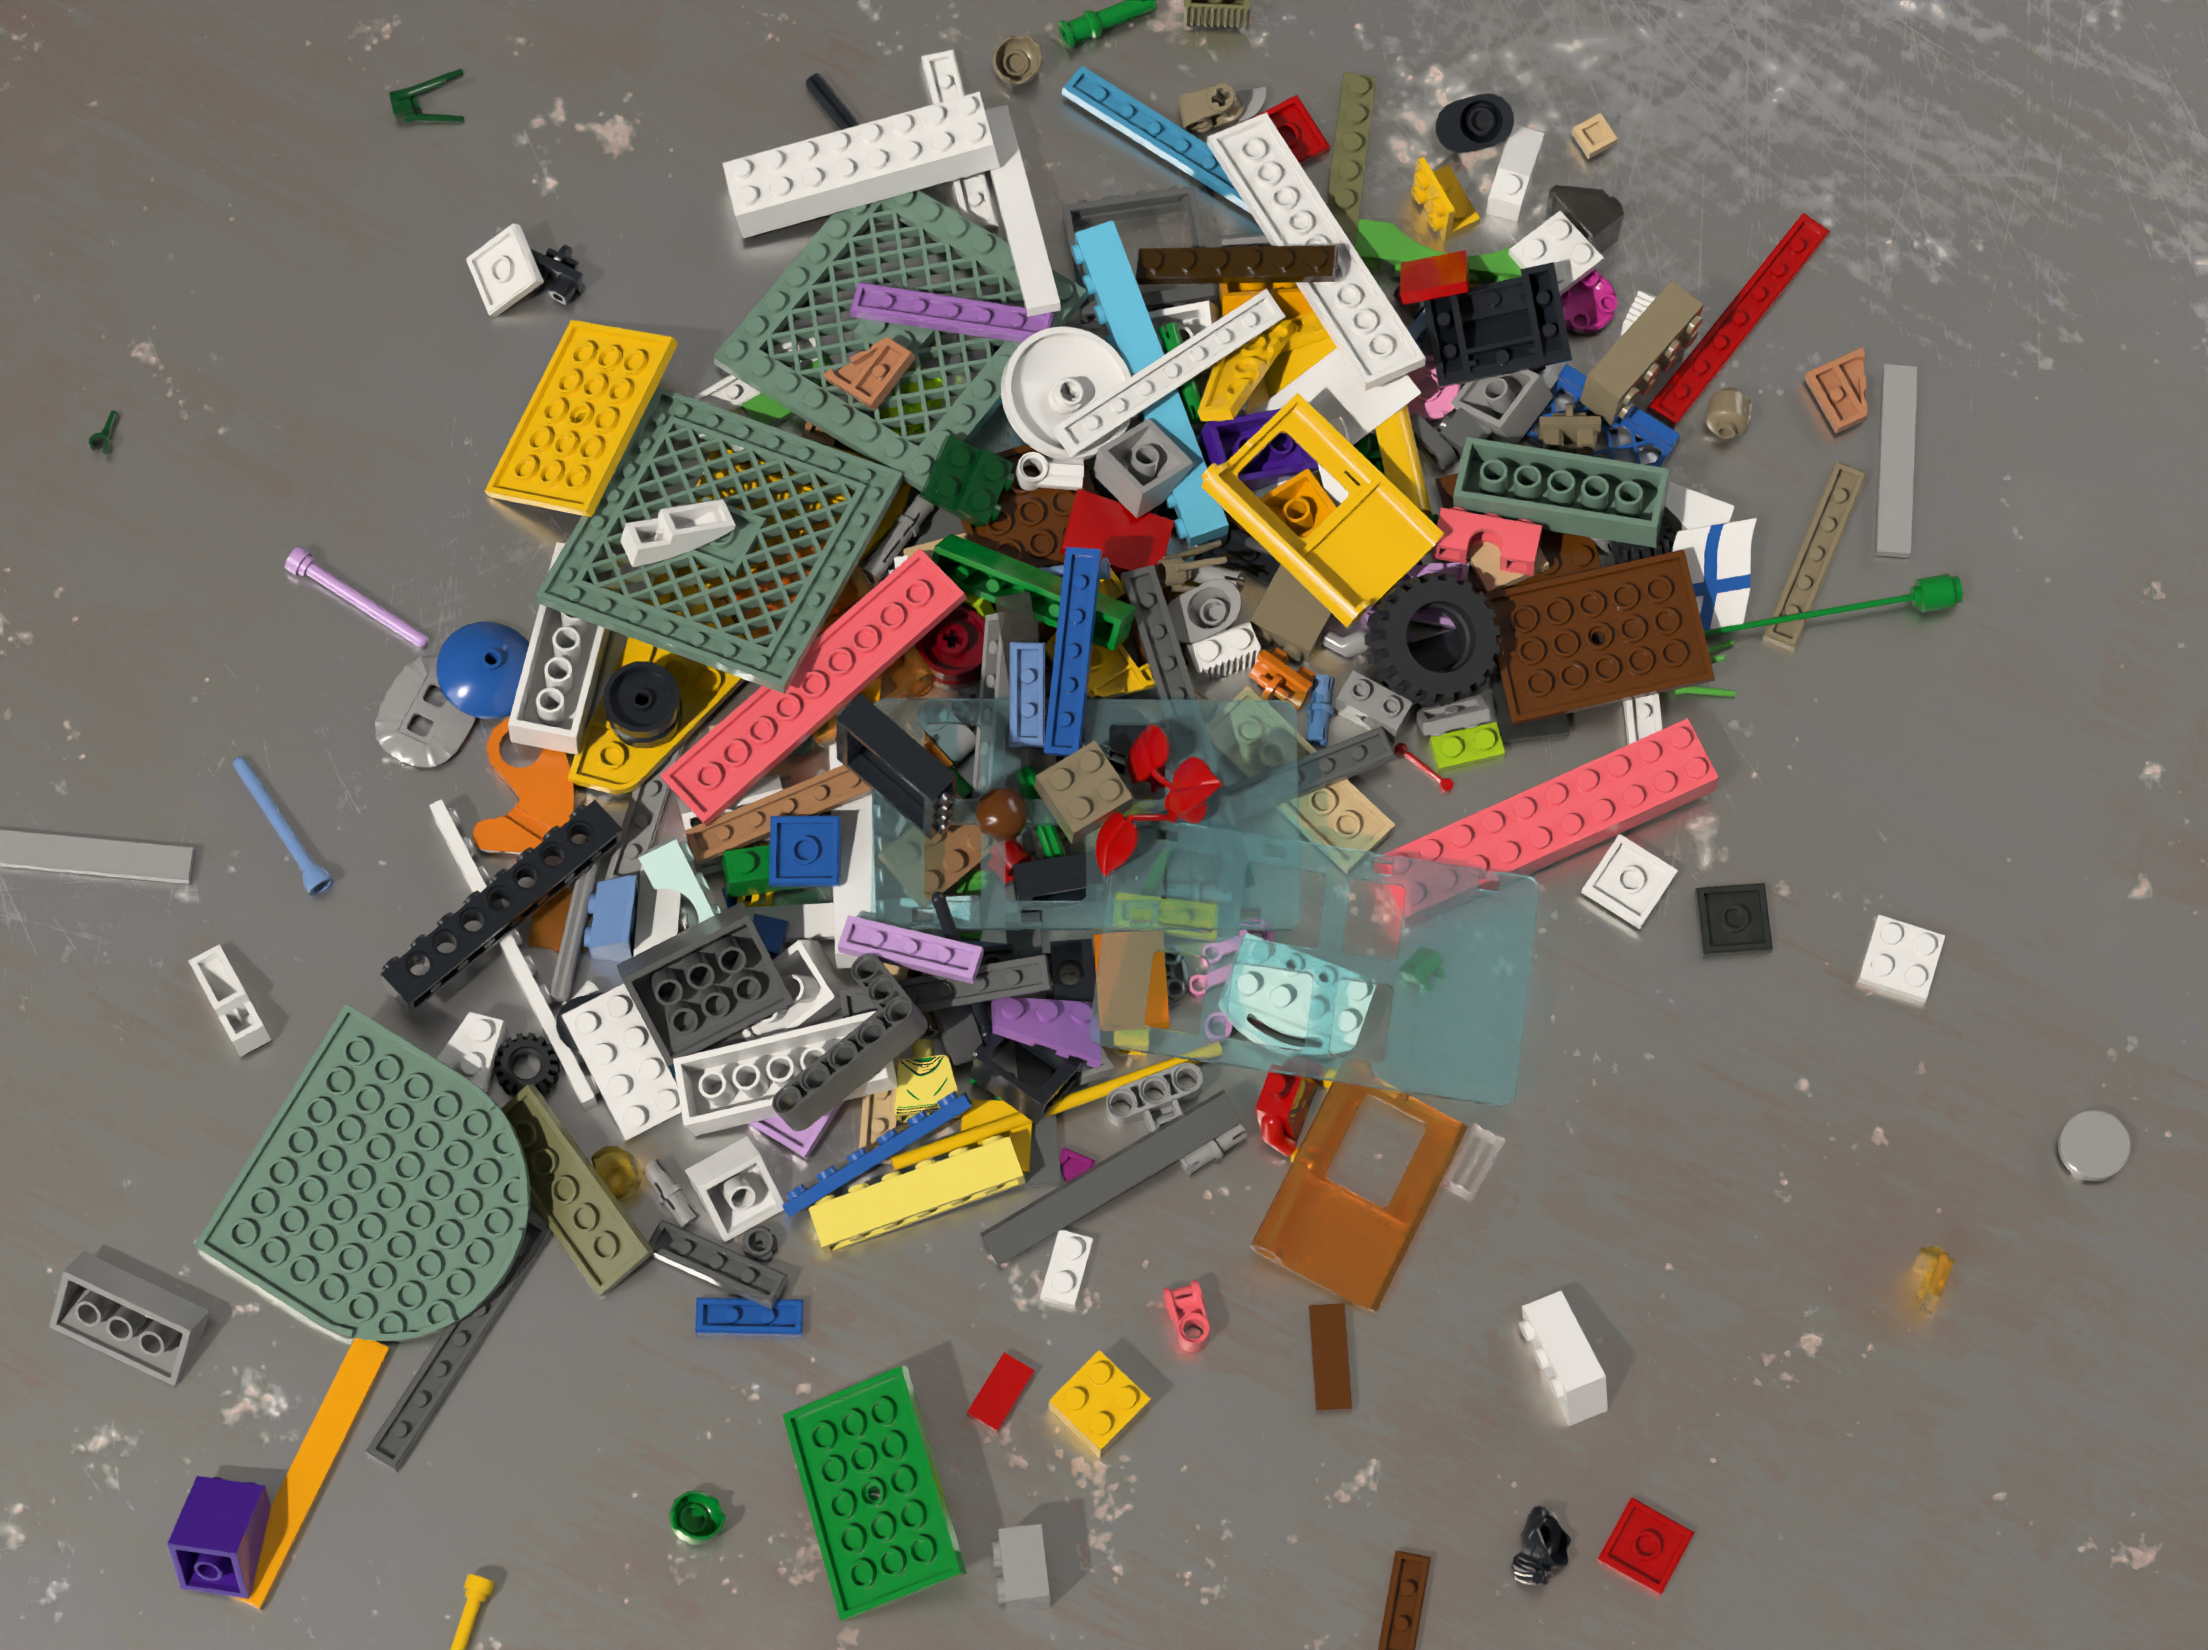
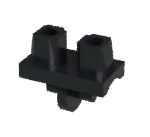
M563 245L559 251L549 248L546 255L530 248L543 281L546 278L554 282L549 291L553 299L566 304L574 293L581 295L585 288V284L582 283L583 273L576 270L579 266V261L571 258L572 248L570 246ZM541 285L536 287L534 290H539Z

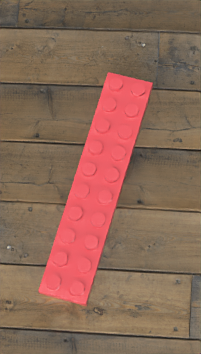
M919 548L815 639L785 694L761 686L660 775L661 779L707 827L967 599L965 593Z

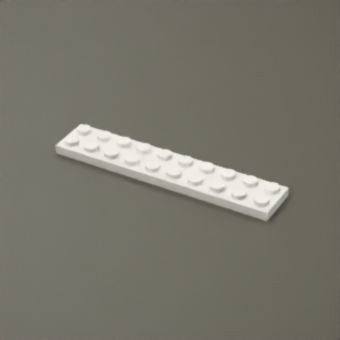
M1261 114L1208 136V147L1272 246L1336 245L1338 260L1335 282H1298L1296 284L1363 389L1367 391L1425 366L1426 357L1268 114Z

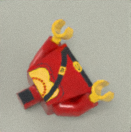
M1293 1057L1284 1062L1281 1067L1276 1065L1270 1067L1256 1104L1255 1112L1261 1128L1262 1139L1268 1145L1286 1157L1291 1155V1163L1294 1168L1313 1169L1314 1167L1308 1163L1307 1157H1318L1317 1150L1315 1148H1298L1296 1146L1318 1086L1317 1082L1320 1080L1324 1088L1341 1091L1343 1088L1335 1084V1079L1337 1075L1347 1076V1073L1344 1070L1329 1067L1324 1069L1322 1065L1301 1057Z

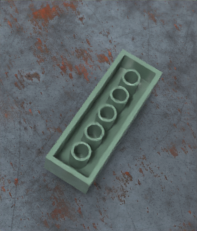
M1466 437L1453 501L1454 507L1464 508L1470 513L1481 515L1484 513H1494L1503 519L1514 521L1528 519L1536 523V525H1542V530L1656 548L1669 487V469Z

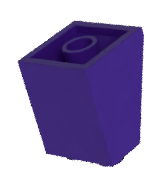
M196 1477L167 1543L180 1589L249 1599L271 1509L265 1485H259L254 1482L245 1483L224 1480L219 1477Z

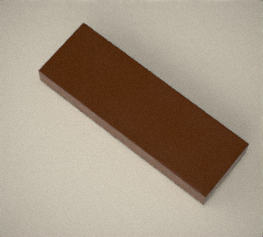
M1345 1303L1309 1305L1316 1413L1352 1411Z
M1395 1551L1378 1650H1415L1431 1557Z

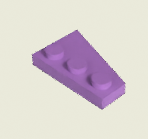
M1019 997L999 999L991 1002L992 1031L994 1034L1032 1047L1039 1044L1057 1050L1056 1055L1069 1058V1055L1088 1061V1066L1099 1069L1101 1049L1097 1002Z

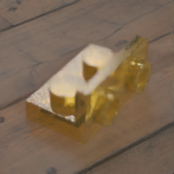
M1935 1246L1921 1247L1912 1267L1913 1271L1925 1275L1917 1294L1918 1298L1923 1299L1919 1310L1933 1315L1941 1299L1955 1259L1948 1257L1949 1253Z

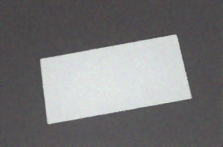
M1336 348L1251 414L1281 409L1299 393L1327 421L1342 417L1348 428L1350 442L1354 445L1421 394V391L1407 374L1365 391L1338 348ZM1319 470L1313 471V472H1311V473L1314 475V474H1316ZM1286 481L1253 491V493L1260 498Z

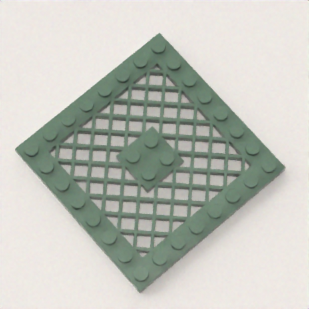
M920 190L833 213L713 355L712 359L718 367L872 462L902 472L906 483L922 491L945 437L952 435L968 444L1002 403L1001 380L1003 371L1010 356L1021 343L986 337L965 341L964 334L959 333L960 342L942 345L941 336L953 334V332L861 318L842 321L841 312L850 311L853 299L839 301L838 292L856 289L858 282L885 286V283L902 281L903 288L906 290L932 294L952 292L953 297H958L957 291L976 288L977 297L969 299L1008 305L1007 303L1021 301L1023 297L1009 243ZM898 220L910 227L900 228ZM893 221L894 230L876 233L875 224ZM870 226L871 234L862 235ZM925 236L936 243L926 244ZM920 237L921 245L908 248L902 247V239ZM896 241L897 250L879 252L878 244ZM873 245L874 254L856 257L855 248ZM850 250L851 258L842 259ZM951 251L962 258L952 260ZM946 252L947 261L929 264L928 255ZM923 256V266L906 268L905 259ZM899 261L900 270L882 272V263ZM876 265L877 274L859 277L858 268ZM978 268L982 269L988 274L979 276ZM853 269L854 278L836 281L835 272ZM973 269L974 277L955 280L954 271ZM1051 269L1061 306L1060 311H1054L1055 319L1052 328L1064 327L1088 298V293L1085 288ZM949 272L950 281L932 284L931 275ZM830 274L831 282L821 284ZM926 276V286L909 289L908 279ZM894 283L890 286V287H893V288L902 289V288H900L899 286L895 285ZM1004 283L1014 288L1015 290L1005 292ZM999 284L1000 293L982 296L981 287ZM832 293L834 302L816 305L815 296ZM809 299L810 307L801 308ZM835 313L836 323L819 325L817 316ZM812 317L813 327L795 330V320ZM789 323L790 331L781 332ZM853 331V336L856 340L845 342L844 332ZM838 333L840 343L822 346L821 336ZM885 337L911 351L916 357L909 366L910 368L915 362L916 371L904 373L894 386L896 396L886 397L876 411L861 402L854 403L852 396L836 386L828 387L827 380L823 376L831 368L835 372L851 363L848 362L847 352L864 349L867 351L873 344ZM815 338L816 347L798 350L797 341ZM935 338L937 346L927 348ZM787 342L792 343L793 351L775 354L774 345ZM1000 346V348L992 356L991 347ZM767 348L769 350V355L764 352ZM986 349L987 358L968 361L967 352ZM962 353V363L945 366L944 356ZM841 354L843 363L825 366L823 357ZM818 358V368L801 370L800 361ZM939 358L940 367L921 369L920 360ZM794 362L795 371L784 364ZM980 371L972 381L970 372ZM965 373L967 383L948 386L947 376ZM942 377L943 387L925 390L924 380ZM821 378L822 387L810 380ZM918 382V392L901 394L900 385ZM847 395L848 403L836 396ZM960 395L959 398L951 406L950 397ZM945 398L946 408L928 411L927 401ZM921 402L923 412L904 415L903 405ZM898 406L899 416L881 419L880 409ZM874 411L875 420L863 412ZM940 420L931 430L930 422ZM920 423L925 424L926 433L907 435L906 426ZM901 427L902 436L890 429Z
M658 386L593 516H582L537 591L535 595L536 602L785 694L903 483V473ZM696 438L703 440L705 442L698 444ZM686 439L690 440L692 446L675 451L672 445ZM665 447H667L669 454L660 456ZM726 449H729V450H731V451H734L735 453H732V454H729V455H728V452H727ZM720 450L722 457L705 462L703 454ZM697 457L699 465L682 469L680 462ZM750 460L753 468L736 473L733 465ZM757 460L765 462V464L759 465ZM674 464L677 472L663 477L659 476L658 469ZM724 468L728 469L729 476L713 481L710 473ZM778 471L781 472L783 479L769 484L766 483L764 476ZM788 471L796 473V475L789 476ZM652 473L654 480L645 482L649 474ZM705 476L707 483L690 488L688 480ZM758 479L760 487L744 492L742 483ZM818 481L827 485L820 487ZM811 482L814 490L797 494L795 487ZM682 483L684 491L667 495L665 488ZM735 486L738 494L723 499L735 522L734 530L712 542L675 556L672 559H665L648 567L641 565L638 566L639 570L621 575L618 567L630 564L626 552L614 556L611 548L622 545L621 537L623 532L615 534L620 524L624 531L625 524L628 521L640 517L650 520L649 514L658 512L660 509L672 508L688 501L690 504H696L695 499L703 496L704 498L701 503L721 500L718 491ZM659 490L660 499L644 503L643 495ZM785 490L789 491L790 498L774 502L773 494ZM842 493L845 501L828 506L825 498ZM709 494H712L714 500H713V499H710V498H708V497H705V496H706V495H709ZM636 498L639 506L630 508ZM766 498L768 505L754 510L751 509L749 502ZM819 500L821 509L805 513L803 505ZM743 505L745 511L735 507ZM794 508L797 509L799 516L782 521L780 513ZM842 514L840 520L836 524L834 516ZM774 516L776 524L767 526L766 518ZM827 519L830 527L813 532L810 524ZM801 527L805 528L807 535L790 539L789 531ZM781 534L784 543L768 548L765 539ZM828 540L823 550H821L819 543ZM757 543H759L761 550L752 553ZM812 545L815 554L799 559L796 550ZM605 551L608 558L599 561ZM787 553L790 554L791 562L775 566L773 558ZM764 561L767 562L769 569L752 574L749 566ZM696 564L705 567L706 569L699 571ZM690 566L691 574L675 579L673 570ZM813 567L808 577H806L804 569ZM613 569L615 578L598 583L595 575ZM742 569H744L746 577L737 579ZM795 572L798 573L799 581L783 585L780 577ZM667 573L669 581L652 586L649 578ZM727 576L736 578L737 580L729 582ZM589 577H590V580H591L592 584L587 582V580H588ZM721 577L723 585L706 590L704 581ZM771 580L775 581L777 588L760 593L757 585ZM644 581L646 589L629 594L626 586ZM695 584L698 585L699 593L683 598L680 589ZM751 587L754 596L737 601L734 593ZM620 588L623 595L613 592V590ZM671 592L675 593L677 600L663 605L659 604L657 597ZM798 593L794 602L791 604V601L788 596ZM729 596L730 604L714 609L712 600ZM651 599L653 606L643 602ZM779 599L783 600L785 607L768 612L765 604ZM703 603L706 604L707 612L691 617L688 608ZM759 606L762 615L745 620L742 612ZM682 611L684 617L679 616V615H676V614H673V613ZM736 614L739 623L722 628L719 620ZM783 620L776 631L773 623ZM713 622L715 629L705 624ZM767 625L770 634L753 639L750 631ZM744 633L746 640L736 636Z

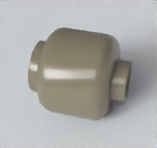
M1732 387L1724 388L1714 393L1709 401L1706 414L1708 428L1723 439L1739 437L1746 433L1752 414L1751 400L1743 391Z

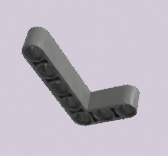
M868 953L858 957L852 964L851 975L878 1010L774 1095L772 1100L774 1111L794 1131H803L813 1125L918 1040L927 1029L928 1021L924 1014L874 954Z

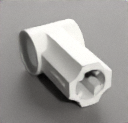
M1028 452L1019 459L1015 471V481L1018 486L1028 491L1038 488L1082 490L1084 460L1064 461L1044 457L1040 453ZM1028 465L1035 466L1039 470L1040 475L1029 477L1024 473L1023 467Z

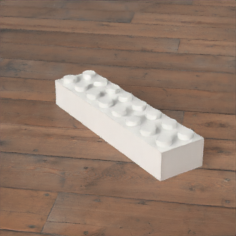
M980 92L722 163L735 217L743 238L1000 167Z

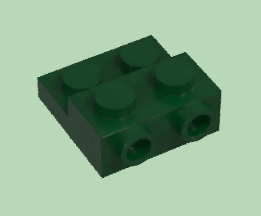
M948 435L942 443L919 497L979 528L986 525L988 521L994 522L1001 510V504L997 500L1001 491L1007 492L1014 480L1015 474L1010 472L1014 463L985 448L979 450L952 435Z

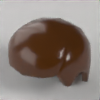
M1007 787L987 790L978 800L975 814L982 833L994 837L997 843H1006L1015 840L1025 829L1029 809L1019 793Z

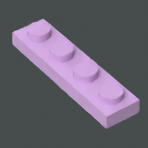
M850 915L847 917L838 944V950L841 953L857 957L868 953L874 954L883 963L971 984L975 982L984 954L983 947Z

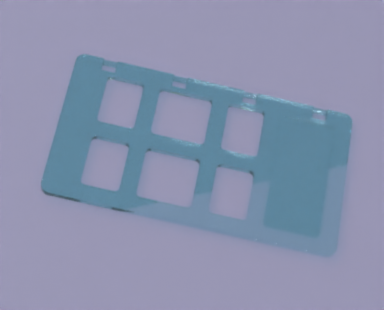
M883 698L878 700L874 705L923 747L924 729L929 724H974L979 727L980 796L976 799H955L954 809L956 811L952 817L955 820L951 825H976L980 829L979 821L975 814L978 800L987 790L1005 787V728L1009 725V699ZM1045 699V725H1047L1049 699ZM1087 699L1084 719L1085 746L1095 740L1109 762L1110 727L1114 725L1154 724L1164 729L1169 741V757L1165 763V778L1173 784L1175 771L1186 759L1198 757L1207 763L1213 774L1223 784L1205 800L1207 810L1203 819L1197 824H1191L1179 818L1175 823L1169 821H1135L1133 823L1136 826H1162L1166 831V899L1163 901H1115L1112 899L1111 873L1109 877L1103 875L1096 859V840L1101 829L1100 827L1085 836L1086 897L1084 900H1008L1005 895V841H996L994 837L982 833L980 829L981 896L975 901H947L957 930H1293L1298 925L1301 916L1297 715L1295 707L1285 700ZM1165 787V797L1161 800H1132L1131 809L1123 813V815L1127 819L1131 814H1168L1164 802L1170 790ZM872 790V921L909 930H942L932 900H928L924 895V834ZM1024 799L1029 809L1027 825H1059L1042 799ZM912 909L933 910V920H912ZM1021 910H1042V921L1021 920ZM1130 910H1151V921H1130ZM1239 911H1259L1260 921H1239Z
M1135 821L1133 823L1138 829L1136 848L1127 861L1113 870L1110 875L1089 1025V1037L1094 1044L1109 1048L1497 1107H1506L1513 1102L1517 1092L1539 899V885L1534 878L1402 856L1375 854L1369 851L1292 839L1271 838L1266 835L1181 822ZM1158 829L1178 832L1177 842L1157 839ZM1265 845L1285 848L1284 859L1264 856ZM1170 851L1220 859L1222 866L1212 931L1202 932L1164 926L1159 923L1158 916L1166 858ZM1251 863L1319 873L1325 877L1318 943L1315 948L1248 939L1239 935L1238 929L1247 865ZM1372 863L1392 865L1391 875L1371 872ZM1358 879L1397 885L1404 889L1405 895L1398 952L1395 960L1352 955L1344 952L1343 939L1352 880ZM1479 879L1499 881L1498 892L1478 889ZM1160 951L1207 960L1208 971L1198 1033L1192 1034L1153 1028L1145 1024L1144 1019L1154 953ZM1236 964L1304 973L1312 977L1313 982L1303 1049L1297 1050L1231 1040L1226 1037L1225 1028L1233 967ZM1340 980L1382 985L1391 988L1392 1002L1385 1059L1382 1062L1336 1056L1331 1053L1330 1043L1337 987Z

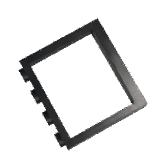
M860 693L836 718L837 760L930 840L937 833L943 835L955 820L952 817L956 811L954 808L956 803L957 776Z

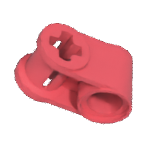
M1192 1280L1191 1285L1170 1290L1168 1287L1163 1288L1162 1292L1170 1319H1172L1180 1347L1191 1353L1203 1350L1209 1341L1210 1328L1198 1280ZM1190 1326H1196L1202 1330L1203 1335L1198 1339H1190L1185 1336L1184 1331Z

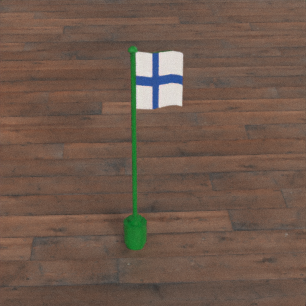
M1757 518L1678 531L1672 547V552L1685 551L1705 636L1911 601L1913 607H1918L1921 613L1952 608L1955 606V603L1963 601V591L1959 577L1943 574L1916 579L1915 585L1910 587V594L1744 623L1750 592L1751 541Z

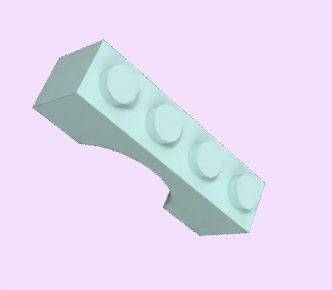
M675 836L638 855L653 888L671 889L686 896L697 911L698 924L722 912L717 903L712 906L710 905L705 893L711 890L702 872L695 875L689 863L695 860L686 841L679 843Z

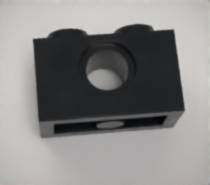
M1092 939L1050 941V953L1043 954L1047 955L1049 971L1050 974L1052 973L1053 990L1046 991V998L1050 1000L1096 1002ZM1071 972L1076 974L1079 980L1075 984L1067 985L1060 978L1063 974Z

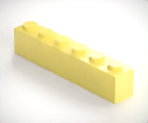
M1001 1135L993 1136L982 1142L983 1146L972 1150H969L968 1147L959 1148L950 1152L947 1159L938 1162L935 1159L925 1160L915 1166L916 1170L904 1174L901 1171H895L881 1178L882 1182L871 1186L868 1183H861L849 1188L848 1194L835 1198V1195H827L817 1200L815 1205L808 1209L824 1253H831L1025 1184L1026 1182L1010 1136L1002 1138Z

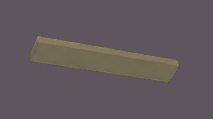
M1838 461L1835 462L1771 618L1812 610L1868 473ZM1807 619L1768 625L1762 640L1794 652Z

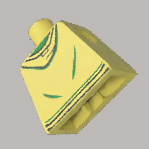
M931 1039L916 1040L912 1044L913 1058L903 1059L898 1062V1088H896L895 1117L898 1125L907 1124V1119L924 1109L927 1114H930L940 1108L937 1101L953 1091L959 1096L948 1055L934 1056L933 1040ZM962 1113L958 1114L954 1118L962 1117Z

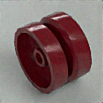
M959 605L915 644L916 662L921 675L931 685L947 691H959L972 687L981 680L985 620L976 611Z

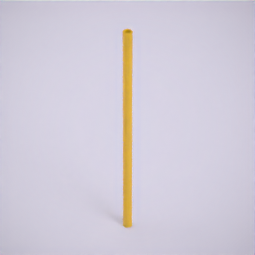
M1218 1042L1063 1096L1044 1118L1106 1097L1115 1088L1181 1063L1188 1062L1196 1065L1222 1056L1220 1044ZM1018 1112L890 1157L891 1163L896 1171L1032 1123L1033 1121Z

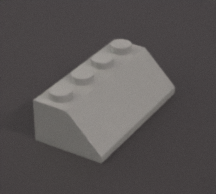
M83 1251L63 1271L49 1328L175 1387L202 1339L210 1310Z

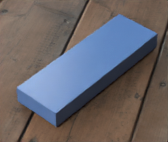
M1010 642L1009 747L1044 748L1045 643Z

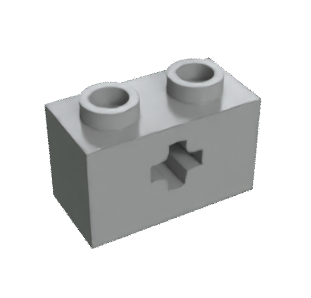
M1352 670L1336 698L1334 712L1369 731L1383 726L1389 742L1394 744L1411 715L1413 702Z

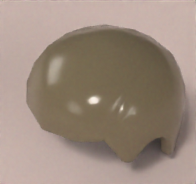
M1029 35L1008 36L995 48L992 58L995 74L1009 85L1017 86L1030 83L1039 75L1043 64L1040 45Z

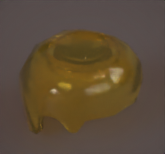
M604 1146L592 1155L593 1167L618 1202L626 1201L638 1190L642 1180V1170L637 1158L633 1154L619 1146Z

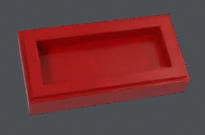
M1004 1352L968 1409L967 1415L998 1433L1035 1373V1370Z

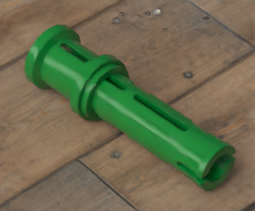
M1125 0L1097 12L1086 10L1083 12V16L1067 22L1065 20L1059 21V34L1066 48L1072 49L1075 43L1090 37L1093 39L1099 38L1103 30L1157 10L1156 0Z

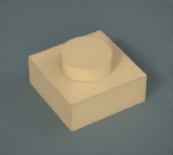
M1601 113L1573 127L1571 132L1588 159L1617 145L1618 141L1617 136Z

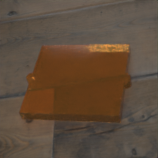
M565 887L532 915L528 947L553 950L556 954L559 953L573 891H569ZM588 914L586 926H590L591 914ZM584 936L580 953H586V947H584Z

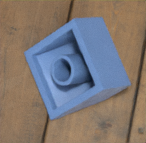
M628 875L598 882L596 893H590L588 913L593 914L592 926H586L584 947H589L592 959L623 962L633 957L639 896L637 876Z

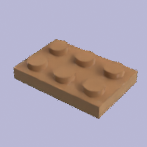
M957 792L955 794L956 803L954 808L956 811L952 817L955 820L943 835L937 833L930 840L913 826L877 856L921 910L932 902L931 897L933 893L937 891L945 892L988 856L991 850L998 844L994 837L982 833L976 815Z

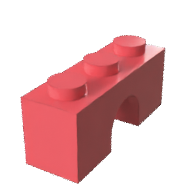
M1441 507L1437 527L1444 532V535L1433 547V558L1466 564L1470 549L1478 543L1488 542L1497 546L1501 551L1500 570L1534 576L1541 543L1542 525H1536V523L1528 519H1518L1517 521L1503 519L1494 513H1484L1483 515L1470 513L1461 507H1451L1449 509Z

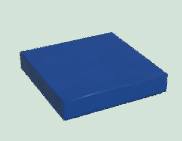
M770 816L769 886L840 887L841 816Z

